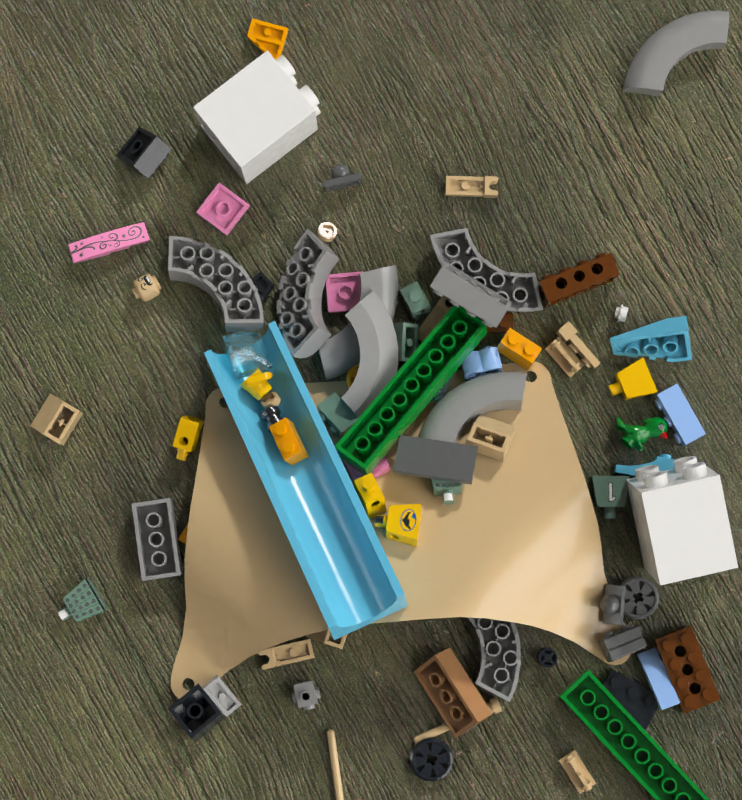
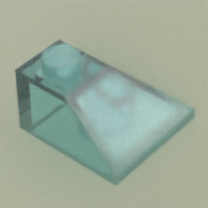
M238 331L222 337L223 348L236 380L252 375L258 369L264 371L273 368L259 333Z

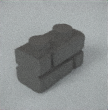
M631 624L621 627V632L614 634V631L603 635L604 639L600 640L599 644L608 663L647 647L638 625L632 627Z

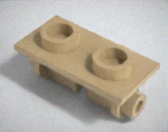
M560 337L545 348L569 377H572L584 366Z
M575 750L559 760L579 794L589 791L596 784Z

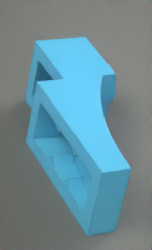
M660 454V457H654L653 462L642 465L626 466L616 464L614 465L613 473L636 477L635 470L648 465H658L659 471L674 469L673 461L676 459H671V455Z

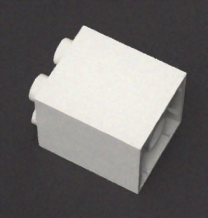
M268 50L193 107L201 128L246 184L317 131L316 116L321 113L317 107L320 102L313 91L307 85H304L301 89L295 86L297 81L293 75L296 72L289 61L283 55L275 60Z
M689 456L674 460V469L659 471L658 465L637 468L635 470L636 477L626 480L644 568L659 585L738 568L721 479L718 473L707 467L704 462H697V457Z

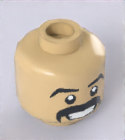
M145 274L134 281L135 288L132 291L137 299L141 298L142 301L147 302L160 294L161 286L155 275Z

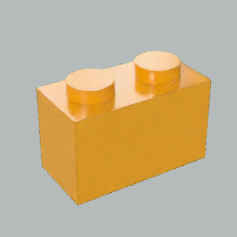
M509 328L497 347L499 353L527 371L542 350L541 347Z
M285 417L269 426L284 461L293 466L309 457L293 422Z

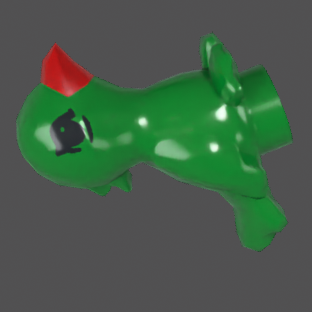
M619 417L615 419L616 430L621 431L623 434L621 438L622 443L630 450L635 447L639 452H642L644 449L642 444L651 437L667 440V422L660 417L647 418V420H643L646 425L641 426L627 425Z

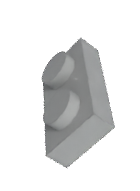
M215 675L202 686L203 690L226 717L242 705L218 675Z

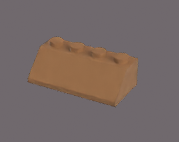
M451 648L434 655L414 671L455 739L492 715V712Z

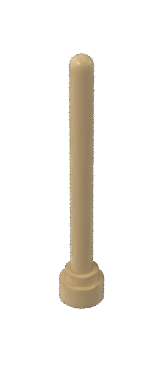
M497 697L489 699L490 702L486 703L492 713L495 712L497 714L502 711ZM445 723L416 736L414 743L417 744L426 738H433L450 729Z
M329 729L327 731L335 796L336 800H344L335 732Z

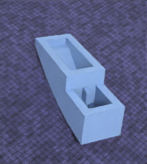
M654 647L637 654L659 709L664 710L679 704L678 696L656 648Z

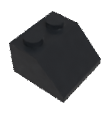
M138 127L116 156L137 173L149 179L156 172V168L167 158L171 148L158 136Z
M199 683L168 708L195 742L226 718L225 714L207 695Z

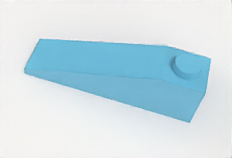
M687 316L667 318L610 338L613 355L635 358L646 356L651 360L663 358L668 362L692 360Z

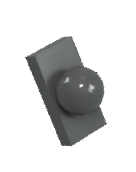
M338 164L332 168L331 176L333 179L323 181L325 192L361 184L362 177L360 172L350 175L346 165Z
M605 585V596L600 601V608L603 611L602 623L623 625L626 586Z

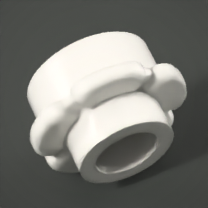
M622 304L621 308H616L614 318H617L618 323L619 321L625 322L628 307H624Z

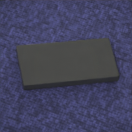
M400 435L393 473L472 485L478 446Z

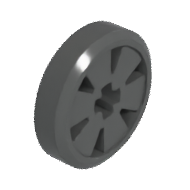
M634 576L627 578L620 584L621 586H626L625 616L633 619H644L654 613L659 604V592L652 581L644 577ZM641 593L642 601L635 603L633 601L634 598H632L633 594Z

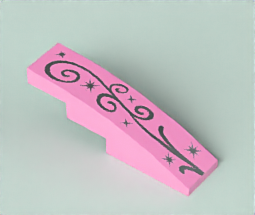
M142 222L68 244L73 263L106 256L111 252L128 249L130 246L146 243L150 239L145 224Z

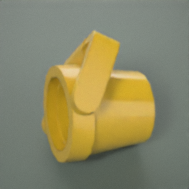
M258 369L247 377L240 386L259 401L273 389L267 381L273 377V374L271 372L262 373Z

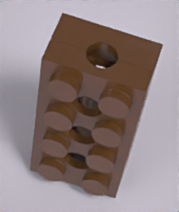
M603 252L594 256L595 258L592 261L588 262L586 259L578 262L577 266L572 269L568 266L559 270L557 275L552 276V274L541 277L538 288L544 307H550L616 280L620 273L612 254L606 255ZM592 269L596 270L598 274H594ZM574 277H578L581 282L576 281ZM556 284H561L563 289H559Z
M687 625L652 639L680 701L677 705L681 713L685 714L720 700L692 626ZM677 646L682 647V654L680 656L675 654ZM685 664H688L690 668L687 674L682 672V667ZM695 682L697 689L691 693L689 686Z

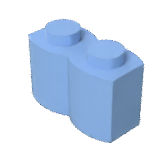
M485 346L479 351L473 350L461 364L464 381L489 373L502 372L498 348Z

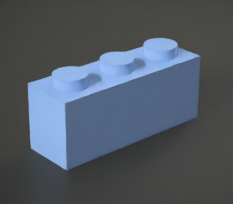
M678 384L654 396L656 399L654 400L655 405L659 411L662 410L665 414L664 420L667 422L668 427H672L674 430L673 436L678 444L681 443L682 446H685L706 434Z

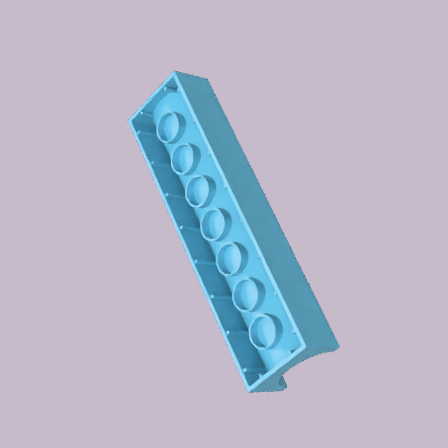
M276 322L269 323L266 333L257 342L245 349L229 354H216L212 350L204 352L333 639L336 640L407 607L402 587ZM258 369L262 373L271 372L273 374V377L267 381L273 388L270 392H276L281 398L278 405L281 411L280 416L282 418L286 417L294 423L309 457L293 466L284 461L272 433H269L266 428L267 423L261 417V413L264 411L261 400L257 401L240 386L247 377Z

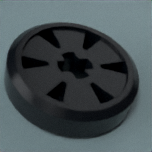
M434 737L423 739L412 748L410 754L411 768L419 778L425 781L441 780L452 768V752L449 746L441 739ZM429 754L437 757L435 764L431 765L430 762H426Z

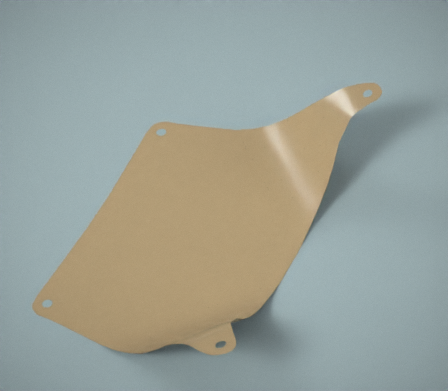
M533 362L528 371L516 363L502 364V372L533 371L536 373L537 379L534 382L526 381L521 410H494L485 413L484 416L517 427L503 462L477 453L472 485L462 483L461 494L454 495L453 504L445 505L443 504L442 496L433 495L429 478L393 473L399 439L385 455L391 471L375 478L384 495L387 510L380 515L388 516L390 505L421 504L422 512L417 546L387 539L386 528L375 527L376 516L369 519L402 587L407 602V607L370 624L451 617L509 621L553 632L577 643L608 663L599 641L604 639L603 635L611 631H614V634L621 632L620 628L625 626L624 622L623 625L602 623L603 611L600 608V601L605 596V585L608 583L604 573L598 522L581 465L552 385L550 372L543 364ZM462 369L456 370L403 435L419 436L423 423L434 406L448 392L466 382L464 381ZM347 381L305 383L316 408L318 404L334 392L341 398L348 391ZM220 388L212 391L206 400L203 435L189 514L184 559L185 621L182 640L171 674V689L178 699L190 691L183 688L182 685L183 681L187 678L194 681V686L199 683L202 687L215 675L221 678L230 669L267 648L308 634L329 630L228 407L223 408L219 404L220 399L223 397ZM325 422L324 425L335 446L341 438L339 436L335 437L329 429L330 426ZM474 422L465 428L458 443L467 445V438ZM346 469V472H347V474H348V476H349V478H350V480H351V482H352V484H353V480L351 479V477H350V475H349V473H348V471H347V469ZM374 502L371 506H375L378 503ZM631 654L624 656L620 659H617L613 662H609L608 664H623L625 661L628 660Z

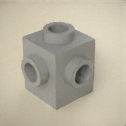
M313 680L294 684L295 692L292 693L294 705L298 704V708L303 707L304 711L315 708L314 704H318V699L321 696L319 687L314 686ZM303 693H308L310 698L305 699Z

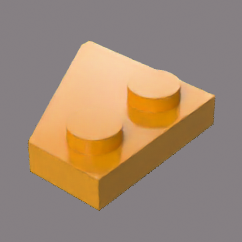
M252 18L247 38L262 52L265 53L268 50L276 60L282 55L289 29Z

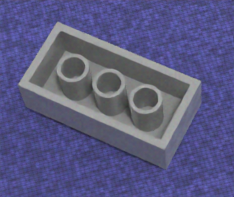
M448 262L441 267L430 285L435 294L441 297L443 295L448 297L451 304L457 307H464L466 313L472 317H480L483 319L482 322L491 328L493 326L497 328L512 304L506 298Z
M166 498L132 503L142 581L183 575L173 499Z

